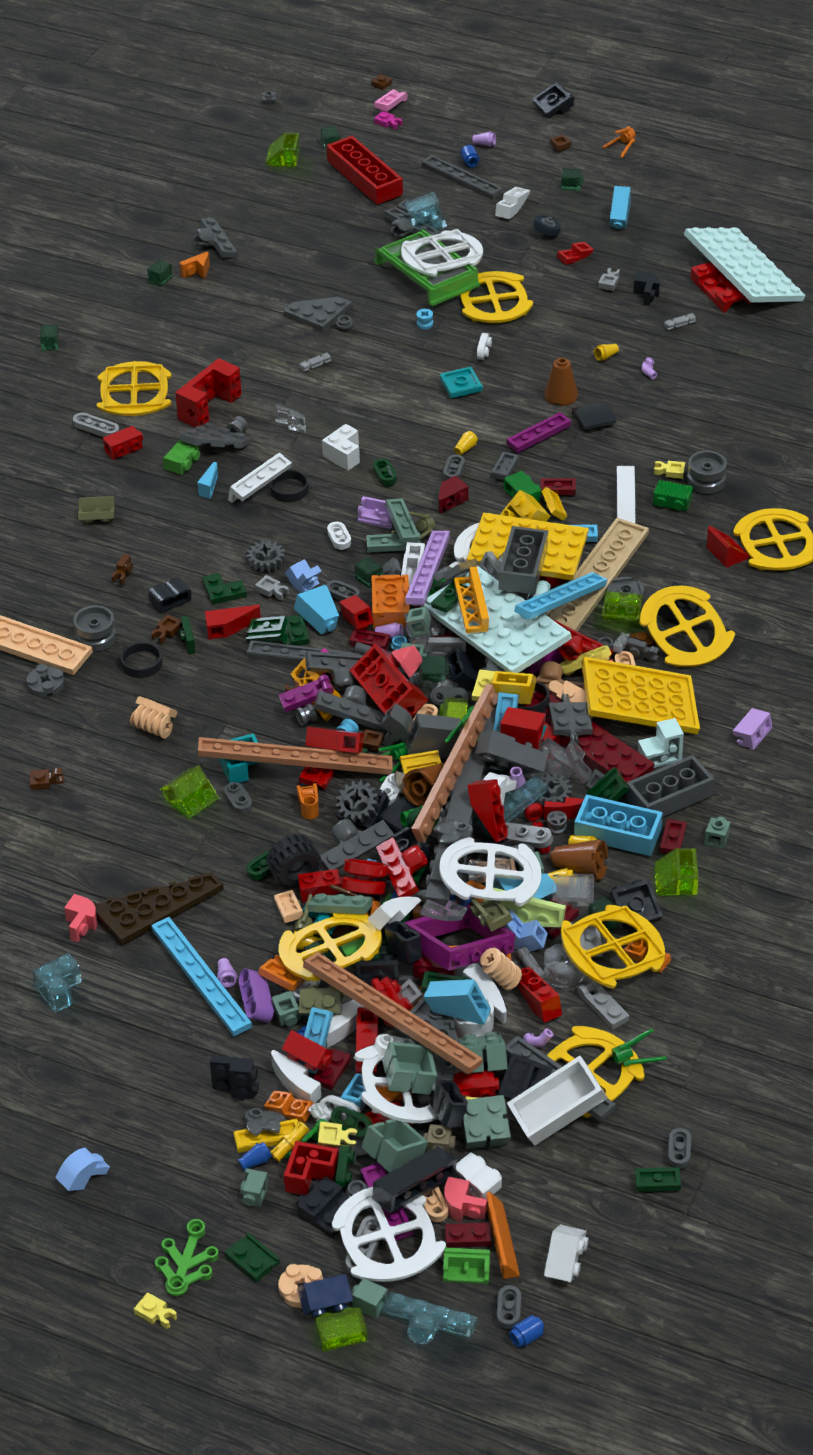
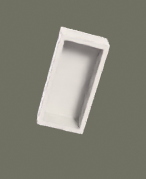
M579 1056L507 1104L523 1131L535 1146L608 1099L588 1065Z

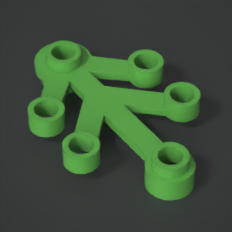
M193 1219L187 1224L189 1239L183 1256L176 1248L173 1239L166 1238L162 1241L163 1252L169 1254L178 1267L176 1274L169 1267V1261L166 1257L160 1256L155 1260L156 1270L162 1272L166 1277V1291L172 1296L183 1295L187 1292L188 1285L200 1279L206 1281L212 1278V1268L209 1265H202L198 1271L186 1276L187 1270L205 1261L215 1262L219 1258L218 1249L214 1246H210L204 1252L192 1257L198 1240L205 1235V1224L200 1219Z

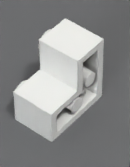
M345 424L322 440L323 457L347 471L360 463L358 430Z
M559 1225L553 1230L544 1276L571 1282L575 1276L578 1277L581 1263H577L580 1254H583V1251H586L589 1238L585 1237L586 1230Z

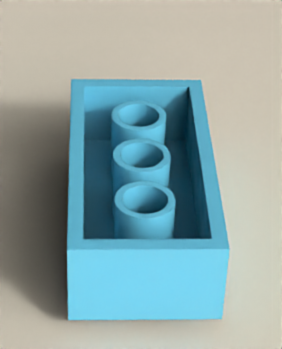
M586 795L575 820L574 836H595L596 839L605 841L609 847L651 856L662 829L663 812Z

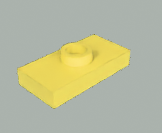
M479 670L472 693L473 701H478L486 684L492 685L495 671Z

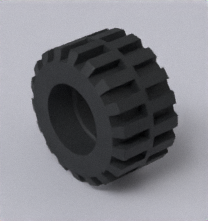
M300 834L288 835L286 838L283 837L269 849V854L266 856V864L279 885H284L287 888L299 885L298 874L317 872L322 864L321 856L312 841L306 835L300 836Z

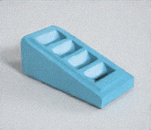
M216 462L211 464L197 482L198 494L201 497L210 499L218 478Z
M356 1073L340 1098L356 1104L362 1112L366 1103L361 1099V1095L365 1092L363 1085H359L363 1084L362 1074Z

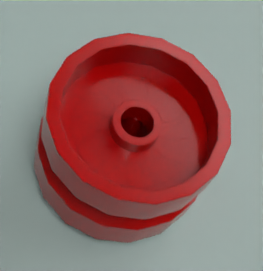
M344 859L343 870L353 875L342 877L341 888L362 894H385L386 883L376 878L387 876L389 865L368 860Z

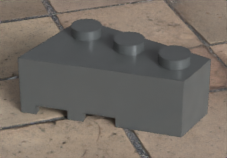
M489 730L480 732L475 754L481 756L482 760L486 762L496 763L497 767L501 769L511 770L513 767H520L523 774L544 772L549 750L545 748L537 750L531 748V743L526 742L525 745L516 742L514 737Z

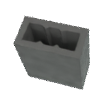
M417 713L405 739L408 755L438 750L440 758L448 759L464 727L462 726L448 743H445V740L461 719Z

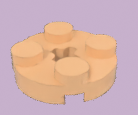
M289 1265L279 1279V1293L285 1302L292 1307L302 1308L297 1284L322 1280L321 1270L309 1265Z

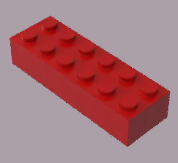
M354 136L326 145L327 161L376 204H381L403 195V178Z

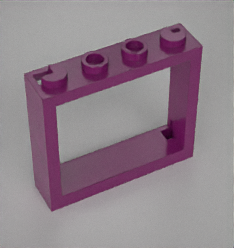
M470 905L404 922L409 929H413L420 934L422 954L448 971L480 962L482 954L490 948H497L504 955L514 952L515 933L505 927L491 932L487 926L483 927L478 917H474ZM469 927L486 939L450 948L436 939L435 936Z

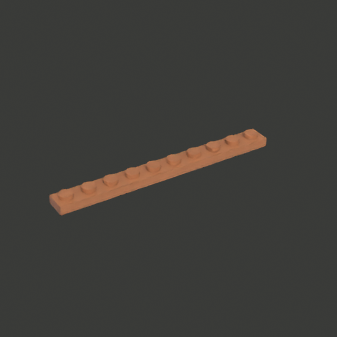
M485 685L411 828L417 842L425 843L428 835H430L434 823L439 818V814L446 804L457 778L461 775L462 769L466 761H468L473 747L476 745L480 732L483 731L494 706L497 704L498 694L493 685Z
M203 737L198 739L197 756L392 774V756Z
M317 952L304 960L303 967L465 1073L470 1074L481 1066L483 1058Z

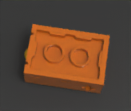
M408 574L402 576L372 575L373 629L376 626L395 622L402 624L403 628H408L406 623L410 610L409 604H406V595L409 590Z

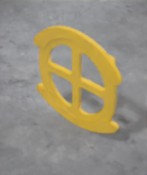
M502 271L478 273V282L487 285L489 295L469 297L471 290L462 293L461 301L464 306L462 314L472 319L473 322L480 321L486 323L507 322L527 315V312L533 306V301L527 300L526 291L520 283L524 281V276ZM502 282L508 284L516 292L497 294L492 283ZM519 298L514 308L509 311L501 310L499 301ZM492 302L496 312H483L472 304Z
M142 361L126 362L106 367V370L98 376V381L101 382L102 402L96 404L97 409L120 416H140L165 409L171 405V400L166 399L168 392L167 379L171 378V372L164 368L162 364ZM127 372L132 373L131 384L110 385L117 376ZM147 372L156 377L159 383L137 384L138 373ZM159 390L158 394L149 402L137 403L138 391ZM130 391L131 403L120 404L113 400L109 393Z
M778 508L758 510L743 517L734 528V536H740L743 547L752 558L748 563L752 567L759 568V570H789L813 562V533L807 525L809 518L801 513ZM773 522H788L796 526L800 532L780 535ZM766 524L772 537L751 540L749 535L753 527ZM805 539L806 546L804 550L796 556H791L783 543ZM776 544L783 558L776 559L765 556L755 548Z
M671 586L657 591L645 602L640 614L639 623L642 627L647 626L654 641L667 655L664 660L667 665L675 667L702 666L719 658L731 645L735 632L732 630L726 632L721 618L708 602L710 595L707 592L690 586ZM685 600L692 602L702 608L705 614L688 621L683 617L674 601ZM667 605L678 620L679 625L665 631H660L656 622L657 612L660 607ZM706 621H711L715 632L714 640L710 646L704 647L693 632L692 627ZM683 631L687 634L697 651L691 653L676 649L665 638Z
M607 905L605 911L586 916L574 924L567 920L562 922L561 940L571 962L582 973L603 986L613 989L617 985L615 980L630 978L649 969L653 972H658L662 967L665 958V947L659 932L647 919L630 910L627 906ZM602 922H623L634 927L637 932L615 939ZM594 926L607 943L584 950L580 944V938L586 928ZM643 939L648 945V952L646 957L636 964L621 946ZM613 950L626 965V968H607L593 962L591 957Z
M333 913V917L311 924L294 934L290 930L285 931L279 943L280 959L285 968L292 974L306 981H319V977L303 967L304 960L317 952L322 954L331 951L336 958L334 963L342 968L361 960L369 961L375 954L379 953L382 943L381 929L378 930L368 920L370 916L366 914ZM337 925H352L359 928L336 939H332L326 931ZM317 933L324 941L323 944L302 953L296 952L298 945L305 938ZM366 937L363 945L348 957L343 956L338 949L342 945Z
M574 1026L572 1027V1034L574 1036L560 1043L547 1055L555 1062L561 1059L569 1063L574 1058L567 1052L573 1048L586 1045L604 1048L605 1051L592 1061L588 1067L611 1101L620 1096L634 1078L638 1081L644 1080V1070L641 1063L626 1067L621 1063V1076L615 1085L609 1084L594 1073V1070L613 1056L612 1048L625 1043L615 1035L600 1029ZM632 1050L633 1057H630V1060L639 1059L636 1053ZM586 1112L582 1116L588 1118L592 1115Z

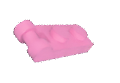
M393 89L375 101L374 108L384 112L389 111L400 102H405L408 94L405 92L399 93Z

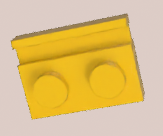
M438 750L400 756L403 774L408 773L412 769L441 763Z

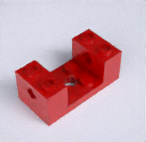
M218 358L176 391L178 420L196 428L210 421L208 401L215 396L230 403L242 395L240 368Z
M375 643L350 669V672L384 714L397 703L413 717L428 701V698L417 686L404 677L398 669L400 664L395 658Z

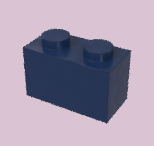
M346 1274L304 1283L297 1288L304 1316L312 1314V1317H318L326 1314V1310L331 1309L334 1312H340L347 1309V1305L353 1301Z

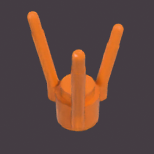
M629 126L616 131V134L621 133L620 136L605 144L603 148L619 140L626 143L629 142L620 155L623 158L631 144L635 142V131Z

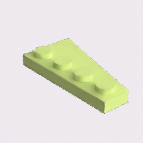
M493 887V890L497 892L506 891ZM534 897L522 906H517L512 901H500L507 911L513 910L523 923L538 920L543 927H561L564 921L565 905Z

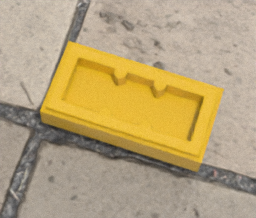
M545 487L542 490V494L547 503L546 507L550 510L551 514L564 521L567 518V514L558 494Z

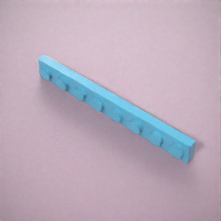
M591 572L517 604L514 612L520 614L524 619H532L606 586L608 579Z
M165 918L151 925L153 933L230 1033L236 1036L252 1028L249 1018L171 918Z

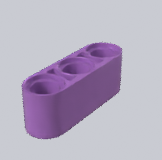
M245 968L240 973L239 986L246 1016L268 1023L273 1017L274 1007L267 979L259 975V972Z

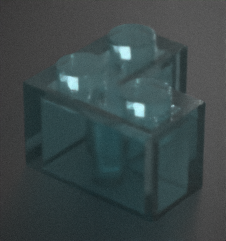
M435 192L405 202L413 225L427 221L429 226L437 230L447 227Z
M69 952L33 970L35 987L55 1013L73 1004L71 986L82 981L79 964Z

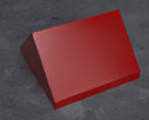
M712 526L708 527L706 548L726 568L745 561L750 557L729 535Z
M508 707L500 723V733L514 737L515 741L522 745H525L526 742L531 743V748L539 750L546 714Z

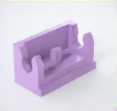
M362 497L361 506H358V522L391 529L393 526L385 506L386 501Z
M752 708L733 730V735L743 738V740L738 739L736 743L754 750L772 729L771 714Z

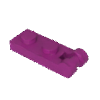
M321 675L318 680L279 694L285 713L316 701L319 690L333 694L334 689L330 684L329 677Z

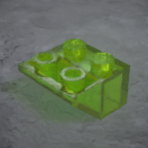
M284 132L271 143L266 165L296 166L300 152L299 133Z
M606 591L602 619L639 623L643 595Z
M199 765L187 769L160 788L169 804L188 819L219 799Z
M676 848L655 862L657 895H697L698 867L696 848Z

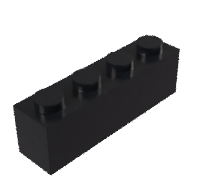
M437 1146L374 1181L372 1200L392 1213L447 1181L448 1177H455L457 1159Z

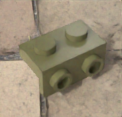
M113 496L79 498L78 520L93 522L94 519H100L106 522L114 519L115 505Z
M474 897L470 898L473 905L470 909L474 917H478L483 927L487 926L491 932L513 921L511 914L500 901L487 900L479 904Z
M331 985L327 986V988L308 986L307 989H300L299 1014L301 1016L310 1015L311 1007L331 1011L334 1013L333 1015H342V998H345L346 995Z

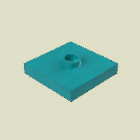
M472 367L439 374L440 380L450 398L483 391V386Z

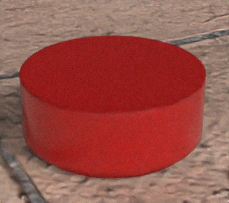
M540 803L531 804L524 810V815L528 821H536L544 814V809Z

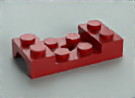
M712 262L691 268L690 279L723 313L727 312L732 303L743 299L748 304H752Z

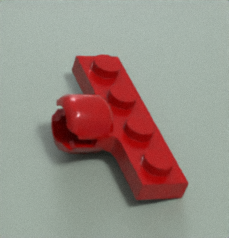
M555 621L571 633L572 639L559 647V653L565 660H576L581 653L605 646ZM609 648L610 651H611V655L609 656V660H610V658L612 657V655H613V653H614L611 648Z
M394 837L376 847L382 862L389 865L388 875L398 897H410L419 892L412 874L428 864V860L420 847L413 845L401 853Z

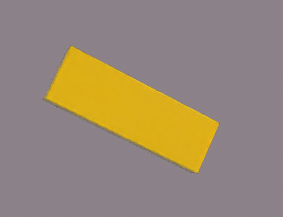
M298 1119L280 1122V1133L262 1130L259 1135L255 1136L247 1129L233 1131L238 1153L249 1151L256 1143L264 1142L267 1147L278 1145L282 1140V1136L288 1134L298 1124Z

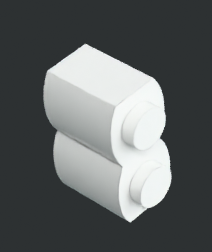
M469 1153L456 1164V1174L453 1178L470 1181V1194L473 1197L486 1199L487 1192L495 1194L501 1189L502 1177L496 1169L486 1166L481 1156Z

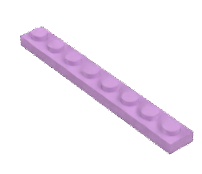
M450 531L431 532L406 595V604H412L413 606L425 604L434 581V575L439 568L449 542Z

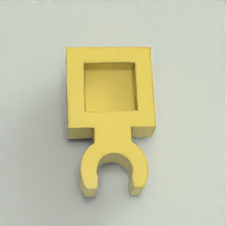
M655 461V475L666 474V477L683 479L685 462L668 461L667 464H664L661 461Z
M320 1121L317 1145L339 1148L340 1142H343L345 1145L354 1147L356 1141L349 1140L348 1135H356L357 1130L349 1128L346 1131H342V1124Z
M148 1292L134 1308V1313L152 1324L159 1320L161 1326L167 1329L170 1327V1322L166 1318L177 1319L175 1310L166 1309V1302Z

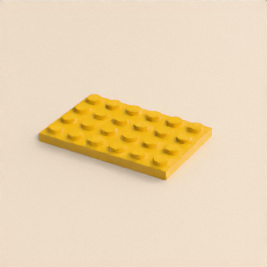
M483 512L467 561L476 558L480 564L485 552L492 551L501 564L512 526L548 530V549L540 576L574 580L589 534V528Z
M583 657L582 670L588 715L657 727V722L675 718L683 732L698 734L700 725L691 675Z

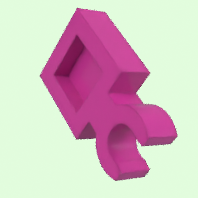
M382 111L374 118V123L386 128L391 126L392 129L397 130L398 125L402 126V119L395 118V115Z

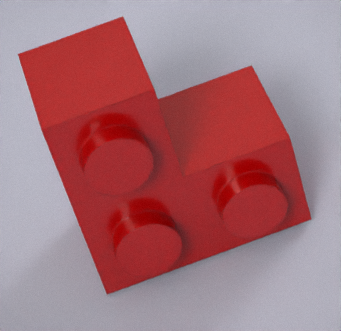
M295 1141L284 1173L285 1192L307 1195L312 1178L322 1180L326 1176L334 1181L339 1159L338 1149Z

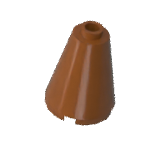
M558 358L554 361L545 388L544 397L552 405L558 403L559 406H568L575 403L578 397L571 363L566 358Z
M444 763L412 769L405 774L402 779V783L404 782L403 793L413 805H424L445 765Z
M597 839L557 846L551 851L550 861L553 862L555 867L561 869L568 868V870L573 869L574 873L596 880L602 879L605 876L607 866H604V859H608V848L605 841Z

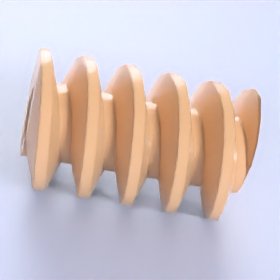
M140 704L130 718L131 726L141 728L143 731H148L163 739L171 734L173 727L171 716L169 714L164 715L163 712L158 713L156 709L152 710L151 707H145L144 704Z
M490 948L480 957L483 972L487 973L503 989L511 990L518 985L522 976L521 969L501 953L499 949Z

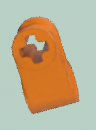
M316 783L305 787L297 785V796L302 817L305 819H315L319 815Z

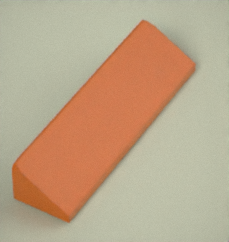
M487 1192V1212L502 1277L504 1279L518 1277L520 1274L504 1205L491 1192Z

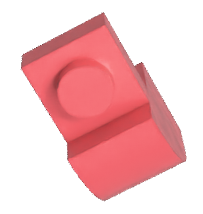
M74 894L64 909L66 921L71 923L69 925L70 938L72 941L79 942L81 937L86 935L88 929L96 930L97 916L95 905L91 900Z
M448 1177L444 1189V1199L448 1206V1215L458 1222H462L463 1215L473 1219L485 1220L487 1215V1199L470 1196V1181Z

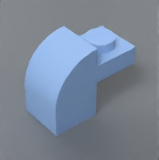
M305 559L289 567L285 572L291 584L302 593L320 584L317 580V576L321 572L319 566L317 565L310 569Z
M513 910L508 911L513 921L507 923L504 927L515 933L514 949L518 950L519 948L526 947L529 951L544 948L548 933L538 920L523 923Z
M81 1148L73 1152L63 1162L55 1178L68 1191L84 1190L91 1175L107 1174L110 1166L103 1161L102 1156L95 1153L91 1154L86 1148Z

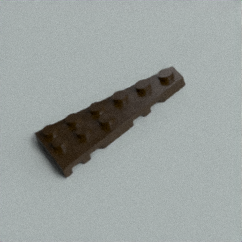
M213 872L190 877L185 882L176 883L174 881L168 883L169 886L161 888L154 886L127 893L126 897L118 899L110 897L106 898V902L93 903L97 918L123 945L152 929L151 925L165 918H172L224 889V885Z

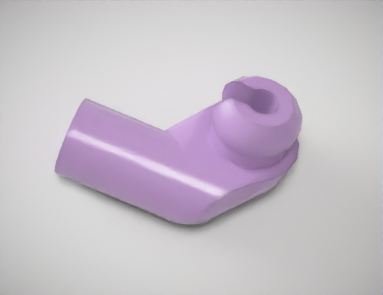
M546 1028L538 1037H535L533 1033H526L523 1036V1040L535 1048H542L553 1037V1032Z

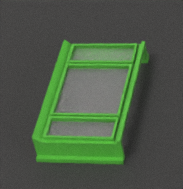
M421 229V232L380 249L375 247L376 259H374V263L379 265L388 261L428 291V304L431 306L480 286L478 282V269L469 264L450 270L438 271L437 276L425 275L410 268L403 261L401 248L404 241H414L432 236L423 229ZM437 241L443 248L447 247L440 241ZM425 244L415 252V255L436 249L431 244ZM455 252L448 253L454 260L462 258ZM442 256L422 260V262L428 264L447 262Z

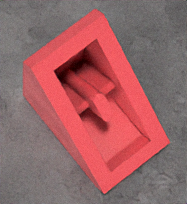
M414 645L391 652L409 678L423 662V658Z

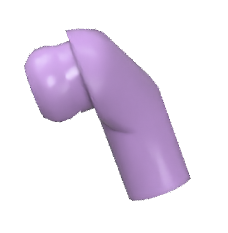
M648 357L643 362L641 370L649 378L655 379L657 372L653 370L654 360Z

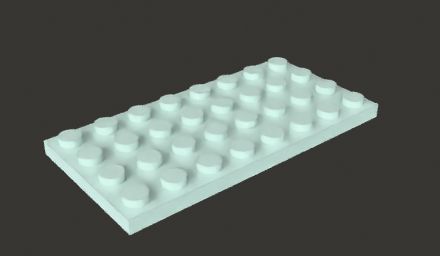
M694 227L693 229H685L684 235L750 302L804 300L805 295L800 291V288L796 287L748 237L744 236L740 229L736 227H707L706 229Z
M477 567L489 615L488 632L465 633L459 602L447 613L431 607V602L447 586L429 596L425 604L421 605V607L427 606L430 615L506 672L519 673L572 639L569 631L544 613L532 619H524L520 614L514 612L515 606L526 600L513 591L498 590L499 581L480 567ZM469 583L462 584V585H465V586H467V587L470 586ZM466 595V596L463 597V599H465V600H467V601H470L471 599H473V598L469 597L468 595ZM468 608L466 612L473 614L475 610ZM471 621L469 626H479V624Z

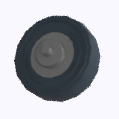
M537 215L533 221V227L543 235L557 236L560 233L561 225L552 217Z

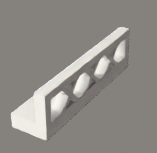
M281 453L276 454L230 486L228 501L231 503L237 499L244 501L291 468L292 463Z

